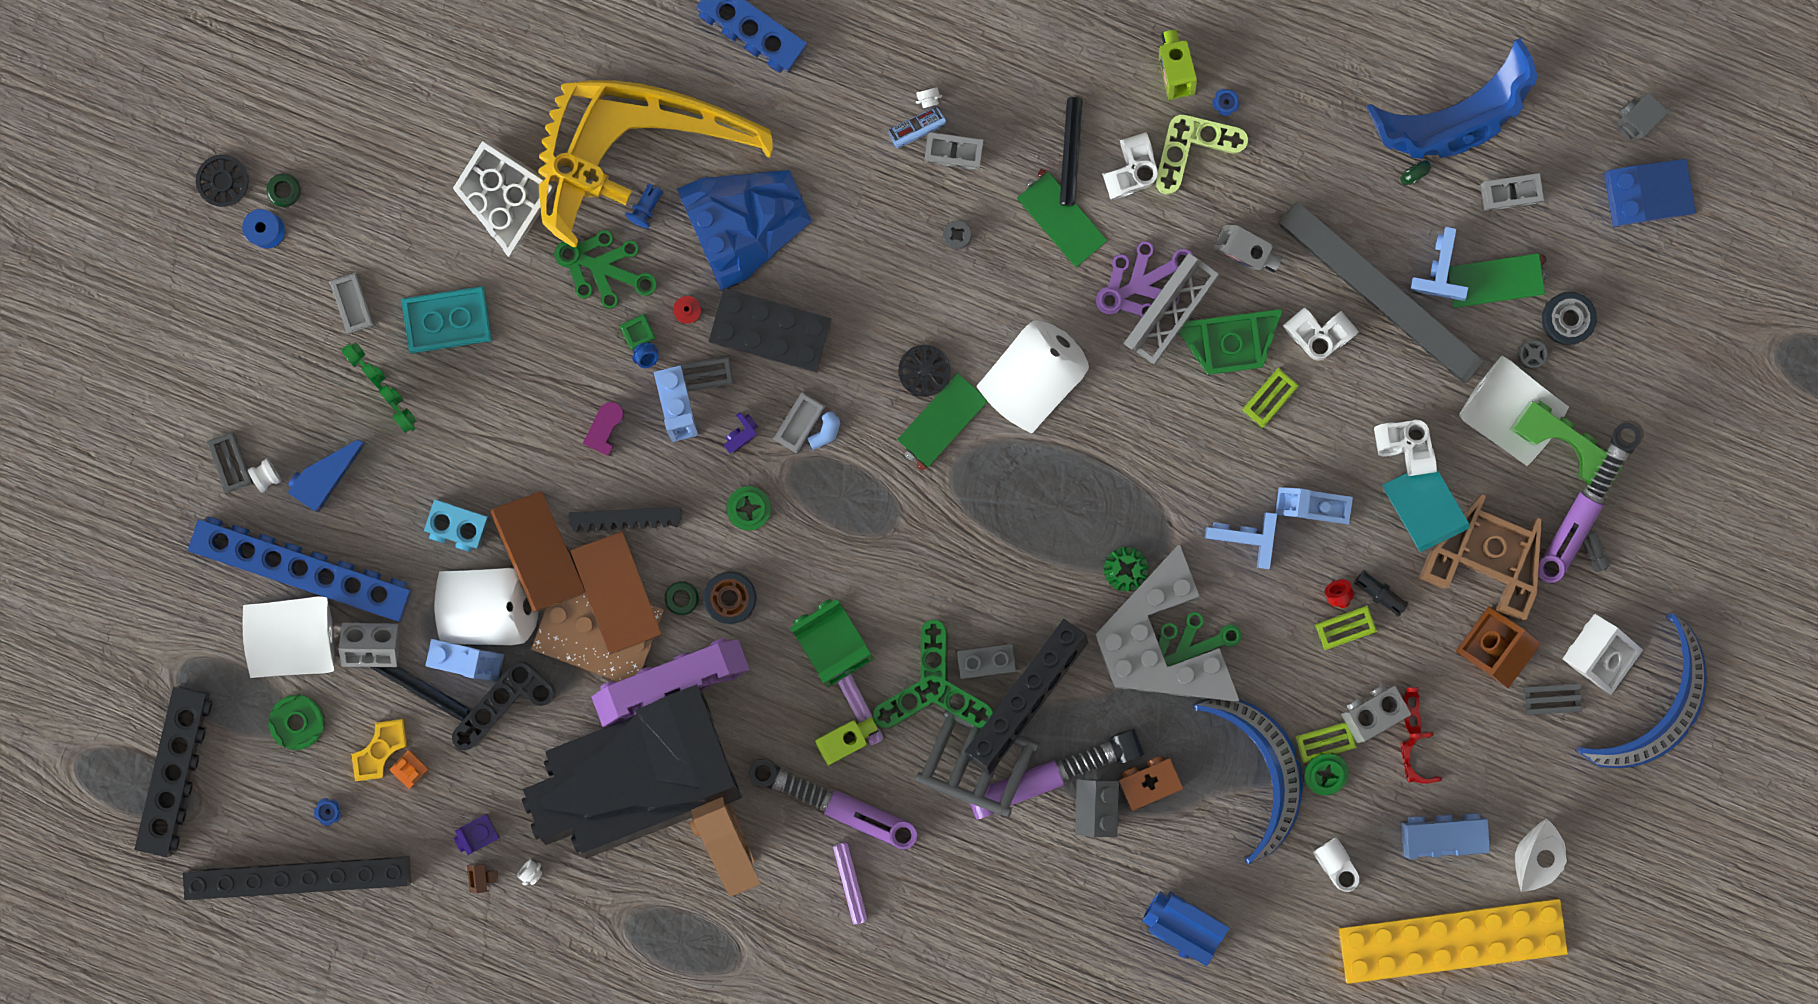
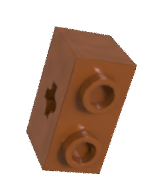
M1159 755L1146 761L1148 766L1138 770L1137 766L1121 772L1123 777L1119 778L1118 781L1131 811L1183 789L1169 757L1163 759V756ZM1147 774L1157 779L1153 782L1154 787L1151 789L1147 785L1142 786L1141 784L1145 781L1144 776Z

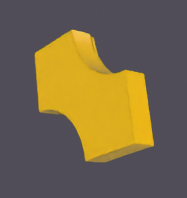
M404 719L375 723V734L370 744L365 749L352 754L355 781L384 777V767L391 754L398 749L408 746Z

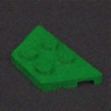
M1278 309L1187 321L1179 334L1207 375L1263 368L1282 311Z

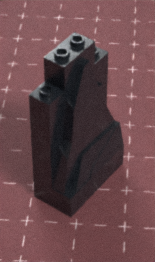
M696 684L639 708L635 710L637 714L632 718L545 751L548 760L544 761L548 775H554V777L524 788L525 797L522 798L526 813H531L535 823L531 824V828L536 840L541 839L545 845L575 834L574 837H571L576 853L581 852L587 859L693 817L692 809L723 797L725 804L741 799V792L734 773L728 765L715 730L714 720L708 703L698 685Z

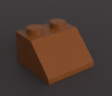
M1487 607L1456 652L1509 689L1541 643L1526 630L1492 608Z

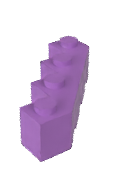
M721 638L712 642L711 646L694 653H682L674 657L673 661L658 667H647L639 670L635 676L617 683L616 681H611L601 685V691L591 697L602 726H611L632 718L637 714L635 710L696 684L701 691H704L713 684L737 679L750 670L739 640L727 641L726 638Z

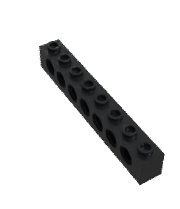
M410 856L198 869L183 872L184 900L401 887L411 884Z

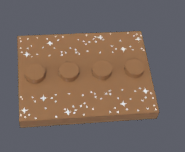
M585 592L583 595L546 608L531 650L619 682L637 675V672L643 669L654 639L609 655ZM651 605L659 626L665 609Z

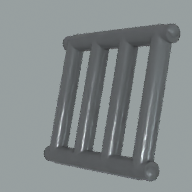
M945 709L944 717L946 719L923 772L917 774L915 781L999 815L1010 817L1012 811L1010 805L1032 753L1033 751L1037 752L1040 748V743L1019 735L1013 744L1022 747V751L1000 802L984 797L996 768L990 775L985 771L982 772L974 792L958 787L969 763L964 751L981 728L973 726ZM957 722L970 727L971 730L948 782L933 777V774Z

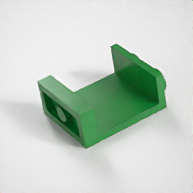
M838 599L824 601L817 607L818 610L809 616L808 614L800 616L793 622L794 625L790 627V630L799 641L827 688L874 660L873 655Z

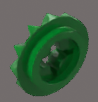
M745 486L731 494L726 510L728 518L734 526L742 530L751 531L762 527L767 522L771 512V504L767 495L762 490L752 486ZM746 496H748V500H750L752 505H761V508H757V510L752 512L751 521L746 512H737V509L745 506Z
M1122 547L1114 550L1107 557L1104 564V575L1107 582L1113 588L1119 591H1132L1139 588L1147 579L1148 564L1144 555L1138 550ZM1119 559L1125 564L1136 562L1131 569L1132 576L1134 577L1133 580L1126 574L1116 577L1122 569L1121 563L1118 561Z
M1321 752L1319 756L1310 759V763L1305 767L1304 779L1307 786L1314 793L1332 795L1345 786L1349 770L1342 757L1335 755L1333 752L1331 754ZM1329 765V769L1333 774L1327 775L1322 781V775L1319 772L1320 770L1325 771Z

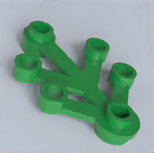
M607 230L600 231L597 236L579 243L577 247H572L564 241L560 242L554 252L555 259L562 267L569 268L576 285V294L580 298H589L593 293V289L589 283L585 282L579 265L591 270L602 296L601 303L607 309H613L618 305V297L611 291L605 275L634 286L635 290L642 296H649L655 292L657 282L652 275L642 273L637 276L610 265L624 257H635L639 252L636 242L626 241L621 247L596 258L587 256L584 253L598 246L609 247L613 243V236ZM602 234L609 235L610 240L607 244L600 242L599 238ZM628 244L635 246L636 249L633 254L626 253L625 248ZM565 250H573L574 256L571 259H565L563 255ZM649 280L651 282L650 289L643 290L641 282ZM582 285L589 287L587 295L579 293V288ZM609 295L615 298V303L611 306L605 304V298Z
M357 342L352 345L349 343L343 347L341 352L353 367L360 363L362 371L379 389L386 402L396 411L392 417L405 434L410 430L414 431L416 429L414 423L417 422L416 418L408 408L402 409L399 403L403 401V398L394 387L390 389L387 385L383 384L382 381L386 379V376L377 365L373 367L370 363L366 364L362 358L366 354Z
M1192 612L1186 618L1187 625L1175 653L1164 657L1170 640L1174 639L1178 632L1174 624L1165 623L1161 627V636L1158 644L1167 667H1170L1222 645L1234 647L1240 643L1242 633L1237 626L1229 624L1222 627L1219 635L1190 646L1196 630L1203 624V617L1199 613ZM1193 615L1198 616L1200 619L1197 626H1192L1189 622L1190 617ZM1166 626H1171L1174 629V634L1170 637L1164 634ZM1230 630L1236 633V638L1233 641L1226 639V633Z

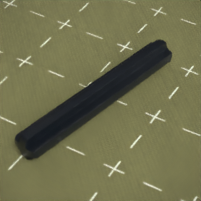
M1069 97L1066 106L1060 205L1065 207H1072L1076 203L1083 102L1082 98Z
M398 666L370 667L460 721H463L470 712V709Z

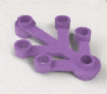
M1143 241L1139 243L1136 249L1138 256L1130 283L1120 289L1122 274L1129 266V259L1122 254L1115 256L1112 261L1113 271L1109 285L1101 289L1096 296L1098 309L1105 314H1115L1119 310H1124L1137 314L1142 318L1144 316L1142 309L1150 307L1152 304L1145 303L1140 305L1125 298L1135 293L1156 299L1162 289L1149 285L1175 272L1180 266L1177 262L1179 256L1186 257L1188 253H1192L1187 249H1180L1174 253L1170 262L1144 275L1148 258L1153 254L1154 249L1150 242ZM1142 245L1150 247L1148 255L1141 254L1140 247ZM1118 258H1123L1126 261L1124 268L1116 266L1115 262ZM1180 295L1177 297V304L1180 301ZM1106 296L1114 297V305L1108 306L1105 304L1104 299Z

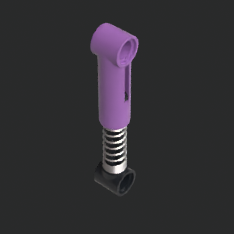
M1632 420L1624 421L1615 428L1610 441L1609 452H1606L1608 455L1605 459H1602L1604 461L1602 465H1598L1600 469L1598 472H1595L1596 476L1594 479L1591 478L1592 483L1587 485L1589 488H1585L1584 492H1579L1542 559L1539 561L1538 575L1543 581L1555 583L1567 573L1569 566L1604 507V494L1608 493L1607 489L1612 486V480H1616L1615 475L1620 473L1619 468L1623 467V461L1627 460L1629 454H1633L1635 448L1643 440V429L1637 422ZM1629 428L1634 431V442L1628 443L1622 439L1621 432L1623 429ZM1570 532H1573L1574 535L1563 555L1560 554L1559 551ZM1548 561H1554L1559 565L1558 574H1550L1547 571L1546 563Z
M1135 728L1109 737V741L1102 745L1100 744V748L1096 749L1093 747L1092 751L1086 750L1085 754L1079 753L1077 757L1072 755L1071 759L1065 758L1064 762L1061 760L1058 762L1051 760L1028 769L1023 774L1010 806L1064 786L1063 782L1070 780V777H1077L1079 773L1084 775V771L1089 770L1091 772L1092 768L1096 767L1098 769L1102 764L1106 766V763L1113 764L1115 761H1118V764H1122L1144 755ZM1010 777L989 784L984 797L1000 802ZM970 803L976 820L994 814L992 811Z
M758 759L750 767L749 777L756 786L766 787L770 790L776 789V791L781 790L782 793L787 792L789 796L794 795L796 799L801 798L803 802L808 801L809 805L814 804L816 808L820 807V810L825 812L824 815L889 843L898 849H908L916 842L917 831L915 826L909 821L836 789L834 792L830 790L826 792L823 790V787L817 788L816 784L811 785L809 781H802V777L797 779L795 774L790 776L788 771L780 769L781 767L774 764L770 759ZM760 765L768 766L771 770V777L767 780L758 779L755 773L756 768ZM867 816L890 826V831L864 820ZM901 827L908 828L911 832V838L907 842L898 841L895 837L897 829Z

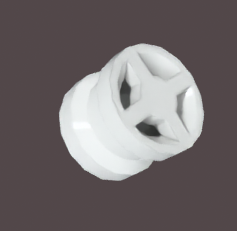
M268 458L263 460L257 468L251 467L248 469L251 479L261 493L267 491L268 486L271 484L282 482L278 472Z

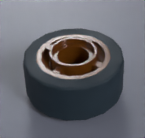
M724 572L717 574L708 582L704 590L703 601L706 611L713 619L724 624H735L742 622L751 615L756 605L757 596L753 584L747 577L736 572ZM727 590L735 591L738 596V600L733 606H727L722 600V595Z

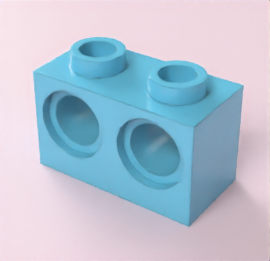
M434 499L424 531L430 533L429 539L444 544L446 539L457 542L456 548L471 552L472 548H480L490 517ZM442 514L448 516L450 520L449 527L444 531L439 530L436 526V519ZM468 523L476 527V535L472 539H466L462 534L464 525Z

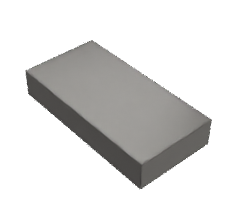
M355 272L329 281L346 333L351 334L374 326L357 273Z
M801 392L773 440L797 454L826 406Z

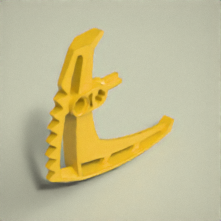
M587 80L562 84L561 89L564 95L555 98L559 109L549 111V115L554 122L545 125V129L550 136L543 138L542 144L547 150L539 154V158L546 163L539 168V173L546 178L539 184L542 223L556 237L572 247H577L578 239L572 233V229L584 196L599 198L603 195L623 205L628 203L632 190L608 180L609 175L603 173L598 165L612 144L629 129L661 128L710 135L762 148L768 158L771 157L773 149L770 129L702 100L645 84L616 80ZM605 95L646 101L648 106L602 99ZM572 97L592 99L577 128L568 152L554 157L561 123ZM659 104L701 115L703 119L661 110ZM715 121H718V122H721V123L726 124V125H728V126H731V127H733V128H736V129H738V130H740V131H742V132H745V133H747V134H744V133L738 132V131H736V130H733V129L724 127V126H722V125H719V124H717ZM562 166L570 167L572 171L569 173H562L558 169ZM590 178L595 179V181H592V184L587 183L586 180L589 182ZM555 181L558 187L553 213L548 216L546 205L550 182Z

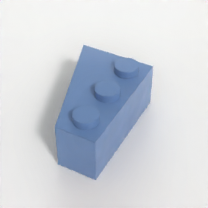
M1480 813L1463 814L1464 819H1453L1452 815H1436V820L1425 821V816L1408 817V822H1401L1403 856L1408 859H1418L1417 857L1422 856L1442 857V855L1490 853L1488 819L1480 818Z

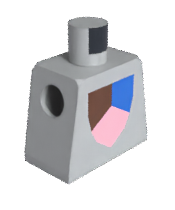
M1224 225L1212 249L1251 270H1261L1263 267L1274 273L1281 263V258L1271 253L1272 244L1238 225ZM1252 248L1254 249V255H1253V256H1251V249H1252Z

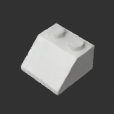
M1594 614L1590 621L1586 623L1575 642L1569 647L1563 660L1577 672L1612 695L1643 649L1619 628Z

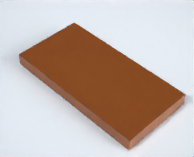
M542 491L491 509L492 518L533 613L585 593Z
M623 531L570 550L609 655L662 636Z

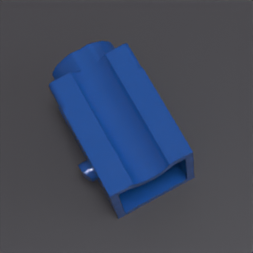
M1158 891L1142 918V922L1149 926L1148 931L1178 949L1180 957H1191L1205 966H1208L1217 947L1229 930L1227 924L1171 891L1168 895Z

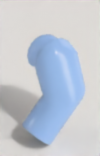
M834 412L824 413L822 416L823 425L821 432L808 437L813 450L836 439L840 427V419Z

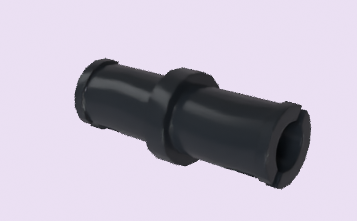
M1363 570L1353 583L1372 596V601L1376 604L1380 602L1397 617L1404 612L1409 604L1392 592L1388 584H1382L1367 573L1366 570Z

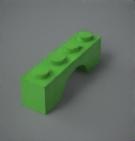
M1538 400L1537 403L1534 401L1528 402L1510 430L1531 445H1537L1549 438H1558L1570 444L1579 459L1578 478L1590 485L1592 483L1591 478L1594 479L1596 476L1595 472H1598L1600 469L1598 465H1602L1604 462L1602 459H1605L1608 455L1606 454V452H1609L1608 448L1603 451L1596 446L1598 441L1585 432L1580 435L1573 430L1575 425L1562 416L1560 419L1551 414L1552 408L1542 401Z

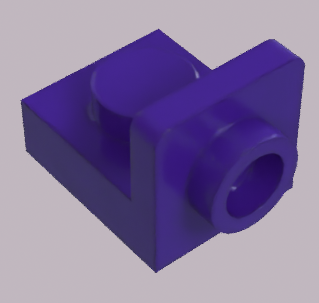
M741 412L736 414L745 429L740 431L737 428L725 437L728 442L724 444V447L731 455L758 436L754 431L758 428V425L749 413L746 416H743Z
M485 814L455 830L457 836L454 837V840L461 852L466 851L467 855H470L500 837L488 814Z

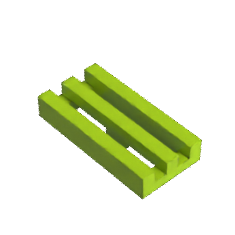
M1277 368L1243 407L1242 411L1263 428L1299 385ZM1278 376L1281 377V382L1256 411L1253 412L1250 408ZM1288 383L1291 387L1268 414L1261 419L1259 417L1261 412Z
M1368 605L1314 624L1324 650L1377 632ZM1362 613L1366 617L1327 632L1323 630V627ZM1368 623V629L1329 643L1326 639L1327 637Z
M1346 722L1295 736L1302 763L1310 762L1311 758H1315L1321 753L1307 756V750L1348 739L1349 744L1325 750L1322 753L1331 754L1333 752L1338 754L1357 748L1354 737ZM1344 728L1346 730V733L1306 745L1303 743V740Z

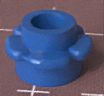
M1221 89L1216 92L1212 105L1215 110L1219 111L1220 115L1229 116L1232 112H1236L1239 109V96L1234 90ZM1224 100H1228L1229 104L1225 105Z
M653 343L639 344L634 349V355L632 356L633 362L644 369L654 366L659 358L658 349L655 348Z
M321 799L314 809V816L322 825L330 826L341 818L340 804L334 799ZM327 809L331 811L329 815L325 813Z

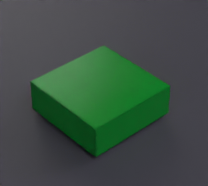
M645 314L619 325L631 351L641 343H649L657 339Z

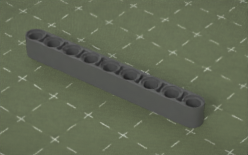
M1295 202L1278 222L1282 229L1458 380L1466 384L1484 363L1479 356L1300 203Z

